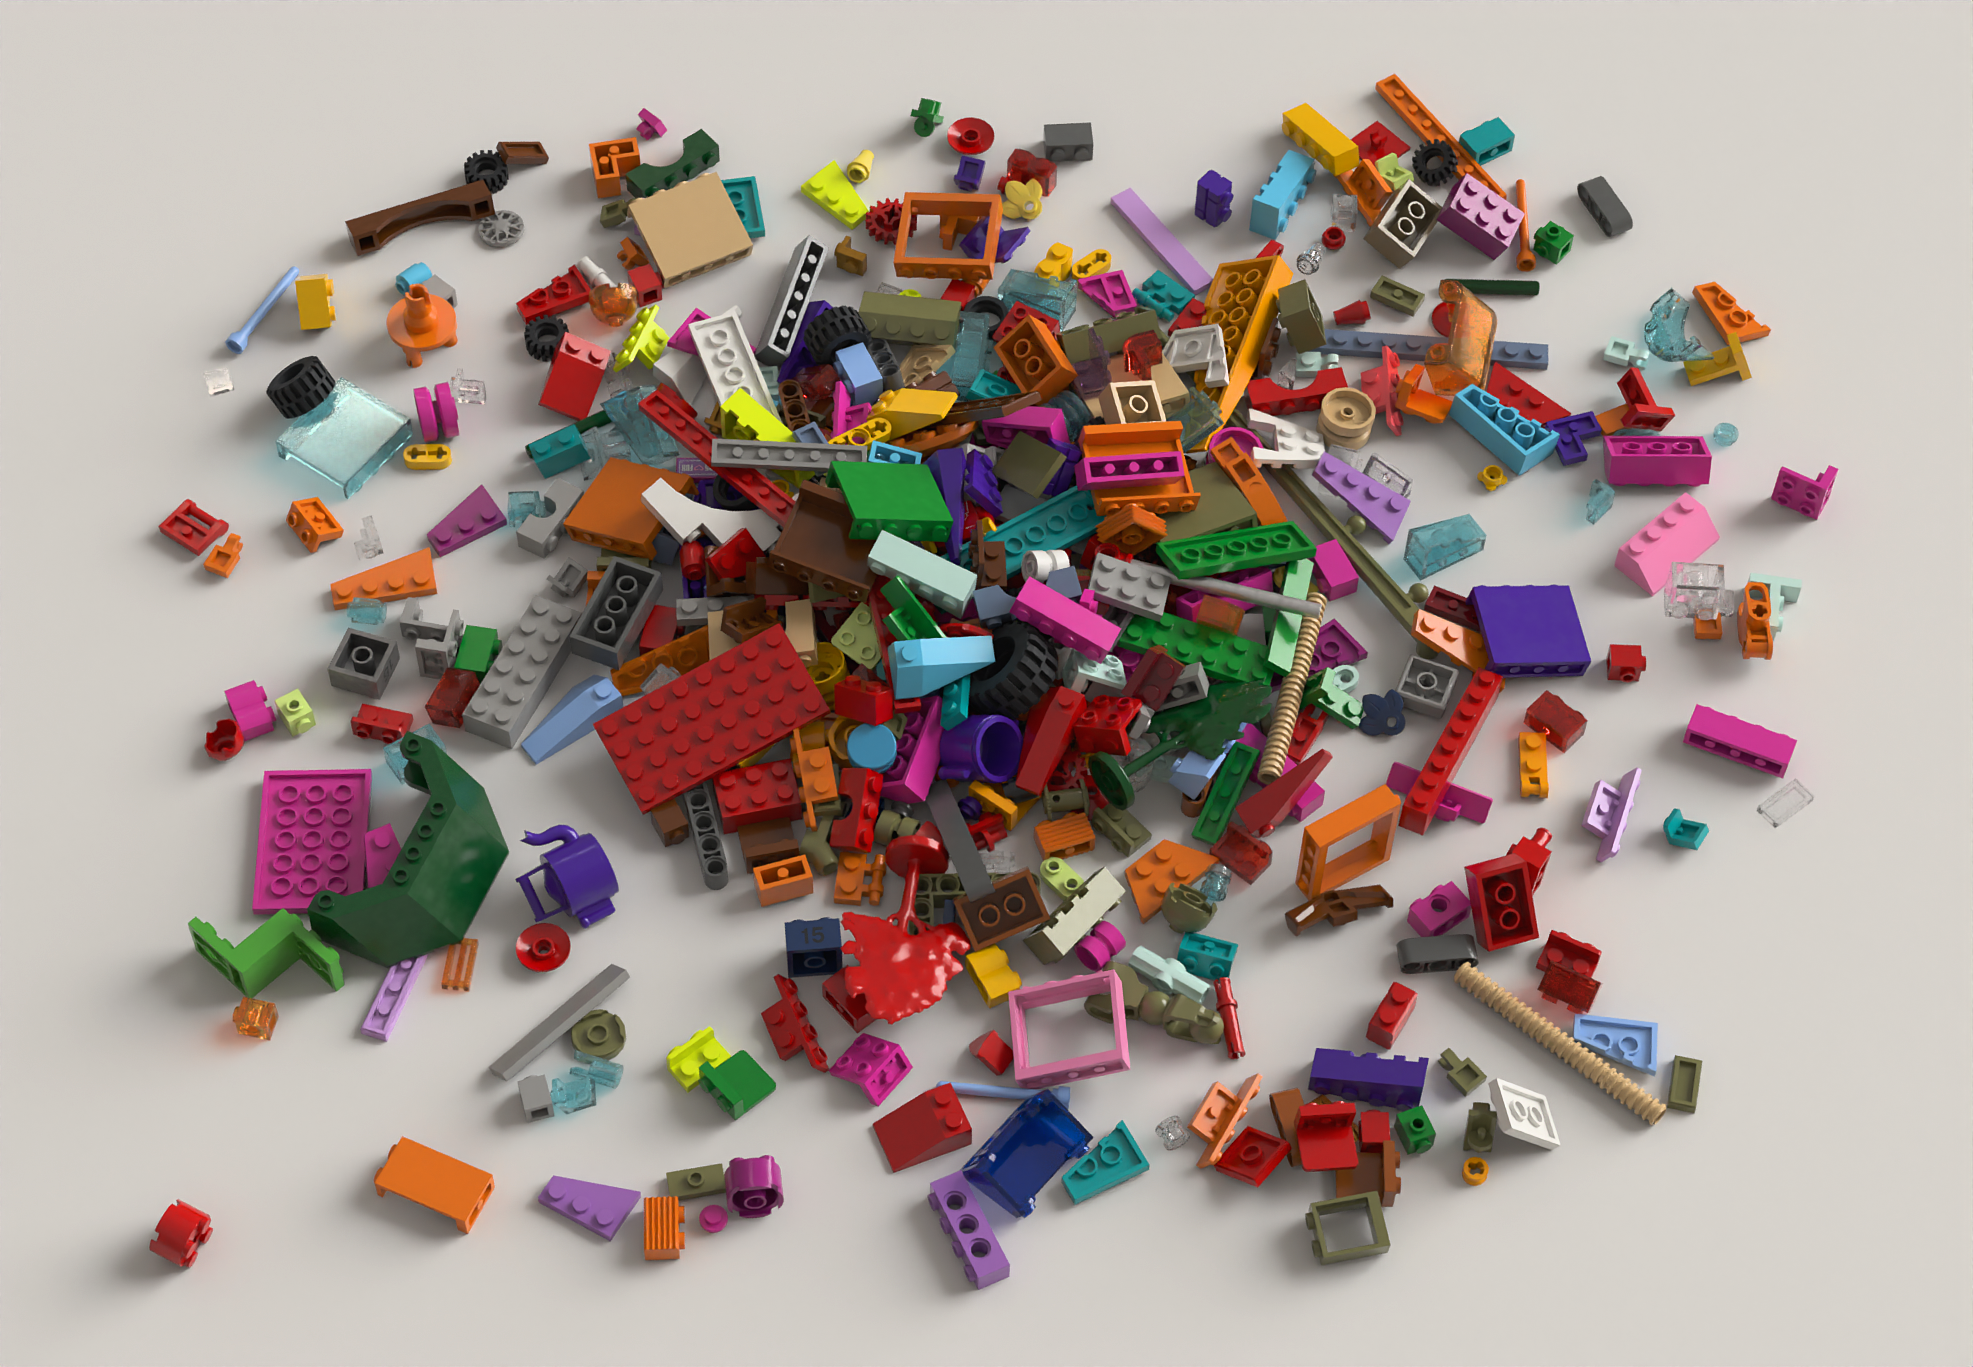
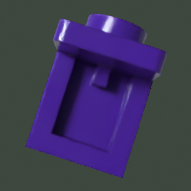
M967 156L961 157L957 175H954L953 179L959 189L964 191L979 190L986 164L985 160Z

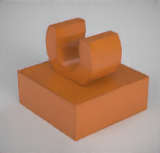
M629 237L620 242L624 250L617 254V258L621 261L627 258L622 264L625 269H632L635 263L640 267L650 263L640 245Z

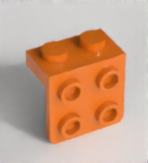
M1415 364L1411 371H1406L1404 378L1400 379L1395 393L1399 394L1395 407L1401 409L1405 414L1423 417L1429 423H1443L1450 413L1453 401L1418 389L1425 367Z

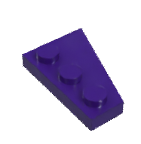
M973 449L967 454L966 469L969 474L965 476V481L969 484L964 487V491L996 518L1003 513L1001 506L1002 497L996 487L998 482L992 472L993 463L987 455H981L976 449Z

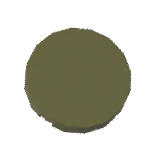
M591 1010L572 1027V1047L577 1055L586 1061L595 1063L608 1061L616 1057L624 1048L626 1042L625 1025L619 1016L608 1013L607 1010Z

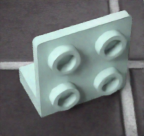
M1072 648L1061 672L1064 687L1078 693L1085 692L1088 680L1121 690L1127 684L1122 662L1112 655H1106L1102 664H1099Z

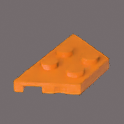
M1165 839L1125 869V878L1128 886L1131 888L1134 904L1136 903L1140 921L1145 924L1162 910V899L1171 883H1174L1176 888L1179 887L1180 883L1191 887L1218 866L1219 859L1210 854Z

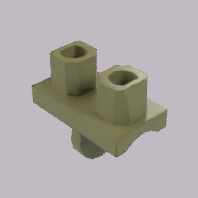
M1474 1102L1472 1110L1469 1109L1463 1150L1474 1149L1477 1153L1482 1151L1491 1152L1497 1122V1111H1490L1489 1103Z

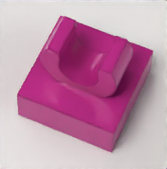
M645 108L639 112L638 116L642 122L636 129L643 138L649 140L654 132L660 137L665 134L667 129L659 118Z

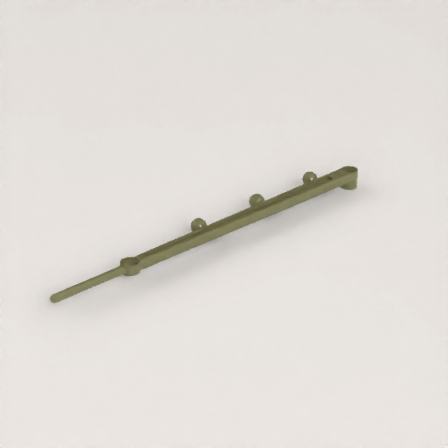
M1160 329L1162 339L1157 341L1165 347L1169 338ZM1195 370L1187 371L1186 373L1194 381ZM1234 408L1226 424L1229 427H1241L1251 431L1260 439L1263 449L1275 451L1255 429L1248 428L1247 420ZM1262 464L1328 541L1334 539L1338 541L1359 577L1411 635L1414 614L1419 610L1414 602L1421 603L1427 599L1429 595L1427 587L1422 583H1416L1405 594L1351 535H1359L1365 531L1366 521L1364 518L1358 515L1351 516L1346 525L1343 526L1291 469H1298L1293 467L1294 464H1282L1281 468H1272L1271 464ZM1412 636L1417 642L1416 652L1421 658L1434 659L1438 656L1436 651Z

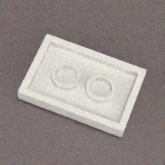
M1498 1078L1488 1083L1491 1091L1490 1099L1496 1108L1499 1118L1498 1125L1503 1133L1550 1150L1560 1146L1544 1095Z

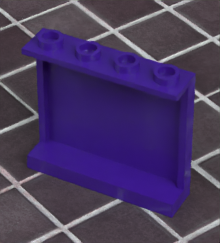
M1480 585L1473 587L1465 603L1466 605H1474L1489 658L1485 667L1486 670L1499 674L1503 678L1583 676L1592 661L1569 585Z

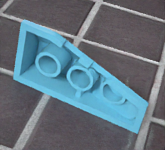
M992 636L906 640L893 642L888 647L895 700L922 697L995 662Z

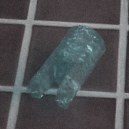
M575 1050L574 1059L591 1065L589 1071L580 1067H571L570 1075L614 1089L617 1088L623 1074V1065Z

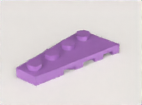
M1324 451L1313 470L1312 476L1335 497H1341L1353 513L1355 511L1366 520V524L1372 530H1378L1384 536L1383 539L1390 544L1395 538L1411 501Z

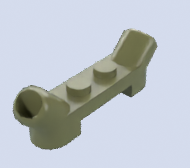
M842 795V814L823 816L817 832L806 829L801 843L800 856L806 855L807 861L813 864L820 875H829L838 867L839 860L829 846L833 820H838L839 817L843 818L846 812V797Z

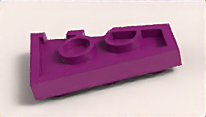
M481 484L427 534V538L439 557H442L507 525V520Z

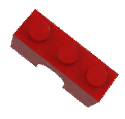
M842 768L838 794L851 799L853 807L851 813L845 819L833 820L830 847L849 853H871L880 794L883 786V774L869 768Z

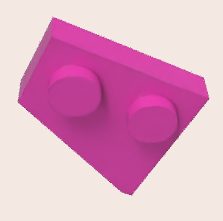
M1123 270L1078 279V288L1112 317H1116L1115 314L1124 311L1135 312L1134 308L1137 307V304Z

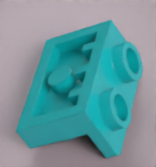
M1185 932L1179 947L1177 961L1192 975L1211 980L1217 979L1220 982L1219 978H1229L1238 944L1197 933Z

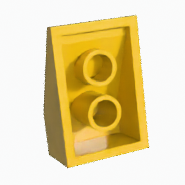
M901 388L894 392L887 390L879 396V401L871 407L872 411L866 420L870 421L874 418L888 420L891 424V434L888 440L890 441L944 419L958 396L956 392Z

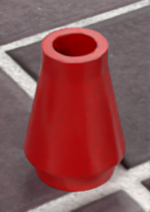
M1358 300L1346 307L1333 311L1336 325L1365 324V321L1371 320L1367 301L1361 302Z

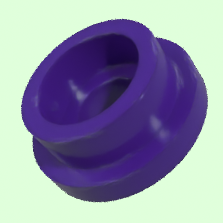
M967 796L958 802L960 812L965 819L978 820L980 818L983 807L975 798Z

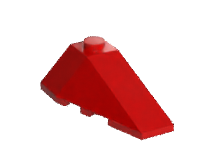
M1063 686L1049 688L1047 693L1041 696L1040 701L1031 707L1015 785L1017 788L1038 796L1041 795L1075 735L1073 725L1088 708L1084 694Z

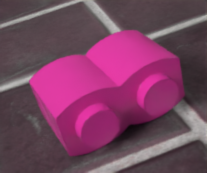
M253 680L224 691L231 713L239 725L245 741L274 731L272 722L276 721V717L271 706L266 708L264 702L267 701V696L263 686L257 687Z

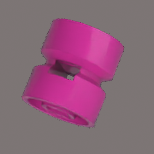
M1101 921L1093 928L1090 935L1085 936L1075 945L1074 950L1079 960L1087 968L1098 972L1111 960L1110 957L1117 955L1125 948L1126 941L1114 925L1107 921Z

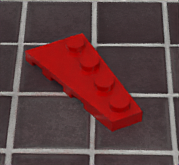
M755 594L754 599L758 597L766 599L765 610H779V606H785V602L810 599L809 595ZM842 596L812 604L814 610H827V607H835L836 610H851V607L857 608L861 601H853L847 596Z

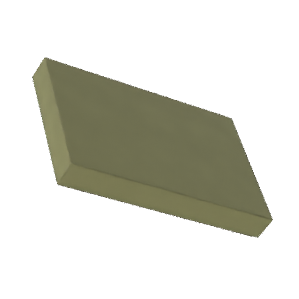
M1019 431L992 469V472L999 479L1038 499L1067 457L1052 447Z

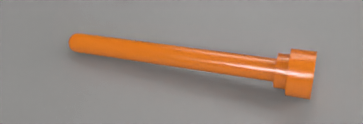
M1518 179L1516 181L1517 208L1524 212L1525 215L1519 225L1520 252L1516 257V263L1520 271L1528 272L1536 267V257L1530 251L1525 181Z

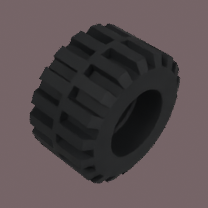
M836 306L817 315L808 324V328L804 331L805 336L803 337V341L816 364L821 369L824 368L828 371L834 370L833 363L836 362L835 351L862 342L868 350L869 344L872 342V335L858 311L854 310L851 306Z
M309 356L293 362L278 373L269 384L266 393L286 419H292L310 412L321 404L333 390L335 380L317 356Z

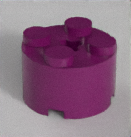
M770 1155L747 1159L737 1157L729 1162V1167L724 1173L727 1208L730 1212L733 1213V1210L738 1211L739 1216L743 1218H760L772 1214L771 1209L777 1205L778 1209L783 1205L784 1196L781 1170L779 1165L775 1163L774 1157Z

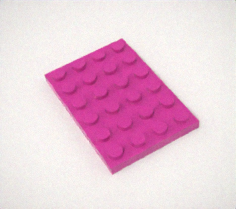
M371 769L264 771L252 906L254 915L276 914L282 908L289 914H308L307 908L314 896L320 891L330 890L347 896L365 890L366 861L364 834L369 831L372 787Z

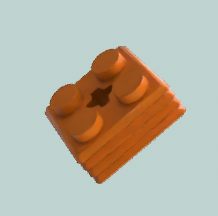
M1129 503L1121 511L1114 515L1106 516L1104 521L1095 526L1098 528L1096 530L1099 537L1097 540L1102 543L1116 545L1122 553L1136 555L1168 535L1165 533L1167 531L1164 524L1166 521L1157 517L1152 512L1139 508L1137 504Z

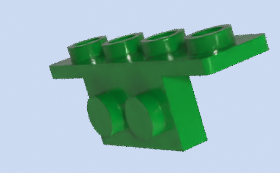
M897 575L880 589L895 609L882 621L898 641L947 638L900 576Z

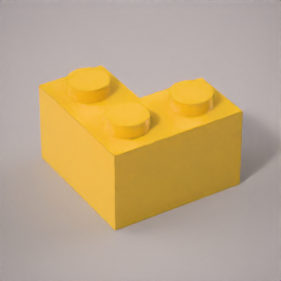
M328 274L298 276L295 280L301 330L331 327L332 321H336L335 307L330 306L329 302L330 296L334 294L333 279H328Z

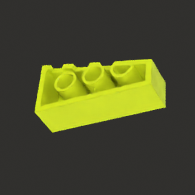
M741 388L720 406L722 438L796 442L792 437V432ZM770 469L798 489H800L803 480L809 481L815 475L814 471Z

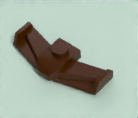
M1380 884L1336 891L1331 890L1321 893L1312 900L1286 912L1285 919L1287 927L1297 937L1301 934V931L1325 919L1333 927L1358 920V909L1379 906L1393 908V897Z

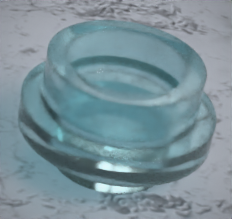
M1720 423L1714 428L1713 436L1719 445L1727 447L1737 441L1739 432L1730 423Z

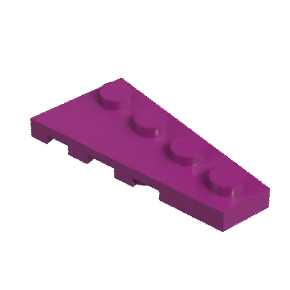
M1335 618L1320 627L1307 679L1327 667L1334 669L1338 666L1349 665L1367 658L1368 652ZM1274 672L1269 685L1272 687L1271 693L1280 690L1283 676Z

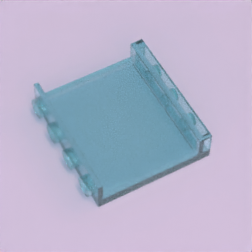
M341 377L335 383L329 396L321 404L302 415L275 442L279 457L286 461L291 456L341 486L344 490L345 498L349 499L362 488L363 484L371 476L378 472L379 468L387 460L394 456L395 452L404 443L411 439L413 430L410 418Z

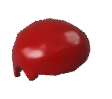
M231 719L219 720L216 722V730L212 733H206L204 748L209 757L219 761H226L241 751L245 740L237 722Z

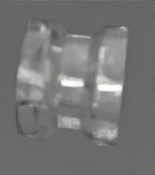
M1171 1116L1163 1120L1155 1129L1157 1135L1164 1139L1165 1148L1170 1151L1181 1147L1190 1139V1133L1181 1126L1182 1121L1179 1116Z

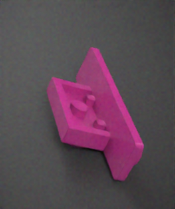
M842 381L836 382L835 392H833L835 404L834 411L832 412L833 431H831V439L868 422L866 418L872 411V406L869 402L850 407V393ZM854 437L852 439V441L856 444H863L866 442L861 437Z
M1394 762L1386 785L1408 796L1421 771L1399 762ZM1451 783L1435 813V817L1449 822L1450 820L1455 821L1461 815L1474 821L1485 823L1493 799Z

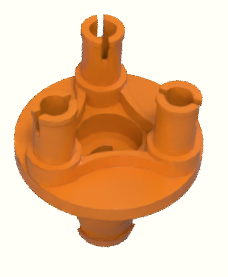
M412 284L409 286V293L405 292V298L398 301L391 308L386 321L390 338L395 344L402 347L403 352L406 354L407 365L410 367L412 361V368L421 366L423 361L420 352L433 350L442 345L452 347L458 341L456 336L457 320L453 307L445 299L429 294L428 289L422 284Z

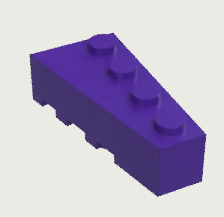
M1316 1048L1308 1090H1312L1320 1095L1331 1094L1340 1096L1348 1101L1359 1100L1368 1102L1376 1107L1387 1106L1404 1112L1418 1107L1420 1104L1429 1058L1419 1057L1418 1062L1406 1061V1056L1394 1055L1392 1060L1381 1059L1377 1053L1367 1052L1359 1057L1354 1056L1352 1051Z

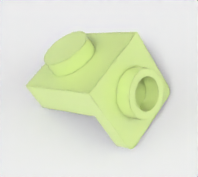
M1394 153L1375 162L1377 171L1389 188L1393 190L1398 189L1408 179L1412 182L1414 181L1413 172L1400 167L1397 155Z

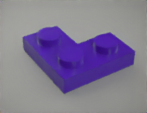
M1593 411L1548 421L1545 426L1546 431L1551 432L1553 430L1560 434L1555 450L1563 466L1587 461L1588 453L1581 440L1598 437L1602 431Z

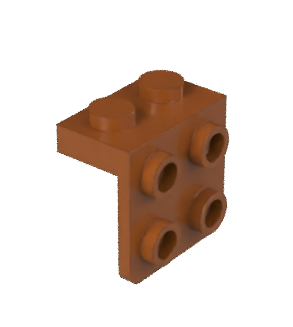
M1383 1140L1381 1153L1357 1152L1358 1165L1355 1169L1335 1170L1336 1198L1378 1191L1381 1207H1393L1396 1194L1401 1193V1177H1396V1168H1400V1151H1395V1141Z

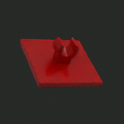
M1378 121L1350 139L1358 146L1359 159H1369L1374 167L1377 160L1391 153L1396 154L1398 159L1411 149L1409 145Z

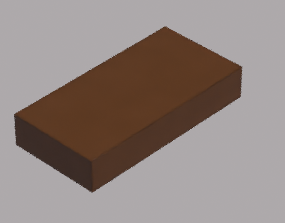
M498 142L496 146L505 164H547L549 159L540 142Z

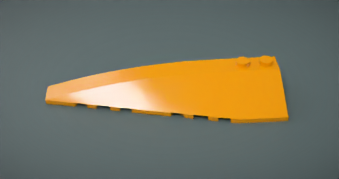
M1279 255L1221 263L1218 266L1204 302L1207 312L1202 317V325L1218 324L1222 329L1229 385L1208 388L1205 384L1208 368L1195 370L1194 382L1196 383V389L1192 390L1191 396L1194 403L1189 413L1191 424L1187 426L1184 447L1186 454L1206 452L1209 449L1213 436L1227 422L1257 366L1260 352L1273 318H1277L1279 313L1276 305V300L1279 299L1278 289L1289 285L1293 276V272Z

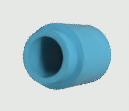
M422 262L419 264L415 263L396 276V288L403 295L405 292L409 293L410 285L421 284L431 278L432 273L426 264Z

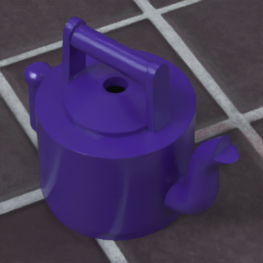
M968 714L967 719L948 731L944 729L940 740L941 759L938 766H943L938 772L940 779H955L959 782L972 783L974 780L980 783H1001L1012 778L1018 771L1023 746L1019 721L1017 719L1011 720L1002 715Z
M560 824L550 827L539 834L524 830L525 838L520 841L531 846H542L557 840L564 842L541 854V865L515 879L517 883L519 882L536 917L534 918L535 922L542 921L564 911L569 917L576 915L581 927L586 929L589 925L616 911L610 898L619 892L618 882L604 850L591 833L579 836L570 826ZM540 870H543L544 887L548 895L561 906L548 913H545L529 879V876Z

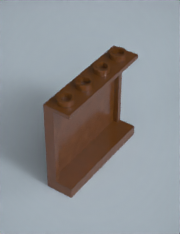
M803 480L799 496L774 550L770 551L768 567L773 568L779 573L795 576L803 582H810L821 586L827 591L840 593L853 601L866 603L878 577V574L867 566L868 556L877 540L849 539L853 517L843 494Z

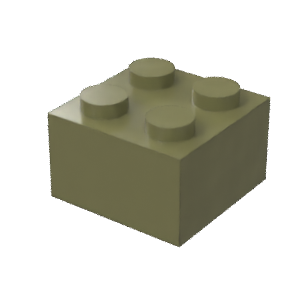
M1306 279L1279 288V299L1276 300V305L1280 312L1278 320L1282 329L1286 328L1288 331L1286 335L1290 346H1295L1298 354H1302L1327 345L1323 316Z

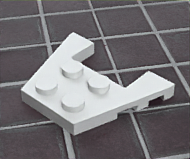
M1218 324L1174 330L1162 351L1176 373H1183L1208 368L1205 378V384L1208 388L1229 385L1221 327Z
M1249 408L1247 413L1248 428L1271 432L1274 437L1275 451L1253 447L1251 460L1257 468H1261L1262 464H1271L1272 468H1281L1282 464H1294V468H1315L1321 454L1325 451L1323 434Z

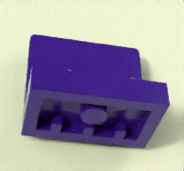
M982 216L959 244L969 259H983L990 218L988 216ZM1000 226L995 263L1001 262L1003 264L1013 257L1012 253L1015 249L1026 241L1025 237L1031 230L1028 227L1004 231Z

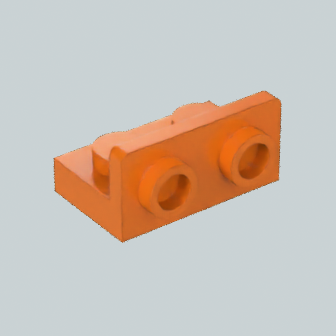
M318 497L292 502L286 521L311 553L317 552L320 542L342 537L344 529Z

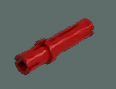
M1223 977L1219 978L1221 984H1219L1217 979L1213 982L1217 997L1215 1006L1224 1023L1223 1031L1228 1058L1239 1059L1238 1053H1240V1057H1244L1246 1053L1236 1012L1238 1004L1233 998L1230 978Z

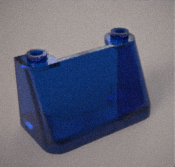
M1046 1089L1022 1102L961 1168V1171L969 1183L1015 1218L1021 1216L1026 1218L1036 1208L1034 1205L1036 1201L1035 1195L1067 1160L1073 1157L1081 1158L1089 1150L1090 1147L1087 1144L1094 1137L1051 1091Z

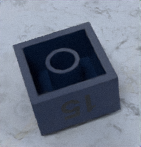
M823 917L819 920L810 921L797 919L784 923L788 978L834 975L843 968L839 918Z

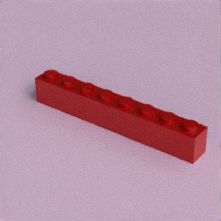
M1478 667L1403 803L1398 826L1422 836L1424 835L1498 698L1503 676Z

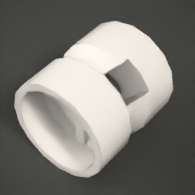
M1029 550L1023 555L1021 564L1025 582L1030 576L1042 584L1044 581L1047 583L1049 572L1070 567L1068 556L1063 550Z

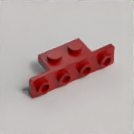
M780 974L775 975L773 978L782 999L763 1011L761 1015L779 1058L787 1061L804 1049L811 1066L826 1073L829 1071L826 1063L828 1057L817 1042L818 1034L808 1021L806 1016L808 1014L807 1008L798 998L797 985L791 978H786Z

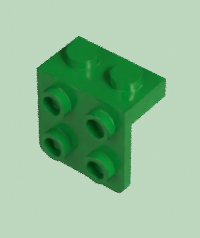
M745 1050L738 1051L716 1069L708 1061L698 1067L700 1078L698 1082L701 1088L706 1093H710L718 1106L724 1112H728L735 1121L776 1090L775 1081Z

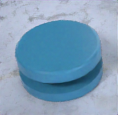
M865 723L856 727L851 732L847 741V754L850 764L853 768H869L880 774L886 772L894 764L897 755L896 739L893 733L882 724L874 726Z

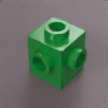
M1550 221L1536 231L1533 250L1557 265L1571 251L1574 235Z

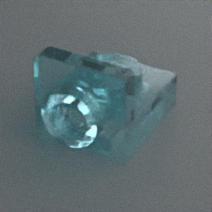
M1597 479L1592 482L1589 494L1591 499L1586 506L1588 508L1586 520L1593 525L1612 508L1615 491L1610 486L1603 484Z

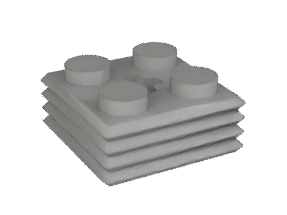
M1411 654L1395 691L1402 697L1404 707L1441 719L1457 682L1459 671Z

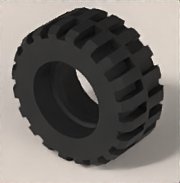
M1022 621L1008 622L1003 624V627H997L992 630L991 634L994 635L992 643L995 662L971 673L968 704L980 715H1002L1015 720L1019 718V715L1027 713L1030 707L1040 701L1041 696L1047 693L1050 683H1053L1056 677L1055 672L1058 671L1059 660L1055 647L1031 624Z

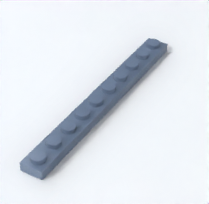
M1324 329L1327 345L1307 351L1321 352V354L1327 355L1337 354L1341 356L1383 358L1382 347L1387 345L1392 352L1398 355L1399 360L1493 366L1497 362L1503 367L1543 370L1548 368V344Z

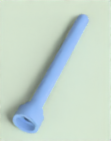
M293 266L289 269L244 327L227 338L225 344L229 350L236 354H241L248 345V336L299 274L297 267Z
M940 1081L937 1083L936 1087L945 1085L950 1082ZM951 1082L956 1094L1052 1102V1105H1057L1059 1109H1069L1070 1087L1059 1086L1058 1089L1053 1088V1091Z

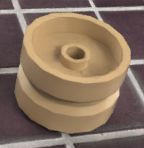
M1347 387L1336 388L1328 392L1323 398L1316 431L1323 434L1324 444L1330 448L1344 452L1356 451L1369 440L1371 427L1375 419V405L1367 394L1357 389Z

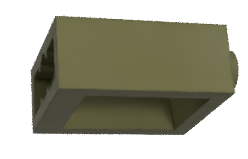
M1378 1191L1310 1203L1309 1213H1305V1220L1308 1230H1313L1315 1240L1311 1241L1314 1257H1319L1321 1265L1388 1253L1391 1244ZM1365 1207L1374 1244L1328 1253L1319 1216Z

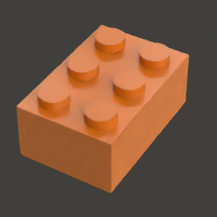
M1031 315L1026 316L993 347L1022 393L1040 392L1042 400L1034 403L1039 407L1047 405L1078 376L1045 323Z

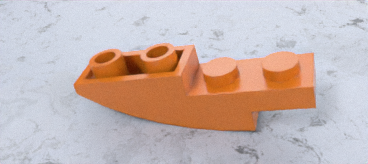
M1232 437L1210 449V454L1256 511L1257 524L1259 526L1287 522L1278 501L1247 452H1242Z

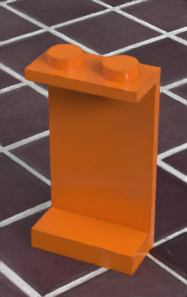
M403 1136L398 1144H394L388 1153V1161L383 1168L380 1167L374 1177L378 1196L383 1197L386 1191H390L455 1219L458 1230L466 1234L471 1230L495 1188L492 1174Z

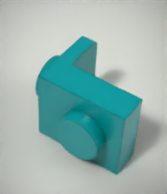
M1676 808L1673 809L1663 824V830L1669 844L1698 850L1709 833L1707 824L1683 819L1680 809Z

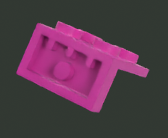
M1829 465L1825 473L1820 472L1815 481L1786 467H1781L1771 499L1782 506H1787L1817 520L1829 500L1838 468Z
M862 1033L854 1040L846 1052L837 1059L836 1063L829 1069V1072L834 1077L860 1085L870 1103L879 1107L910 1072L913 1066L899 1044Z

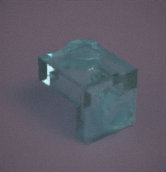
M590 1076L569 1083H563L559 1078L552 1079V1090L550 1092L552 1103L566 1114L595 1106V1080Z

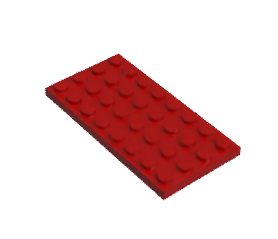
M778 623L593 723V726L641 813L645 815L651 809L678 797L794 733V729L799 728L801 730L831 712L781 624Z

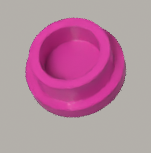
M719 1205L705 1207L699 1216L700 1225L710 1233L720 1232L728 1222L726 1210Z

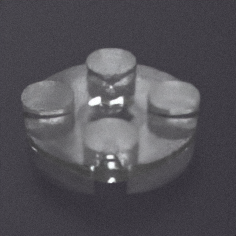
M987 850L978 851L986 870H994L996 874L1010 873L1011 867L1016 865V857L1013 852H1010V857L1003 856V851L995 850L990 853Z

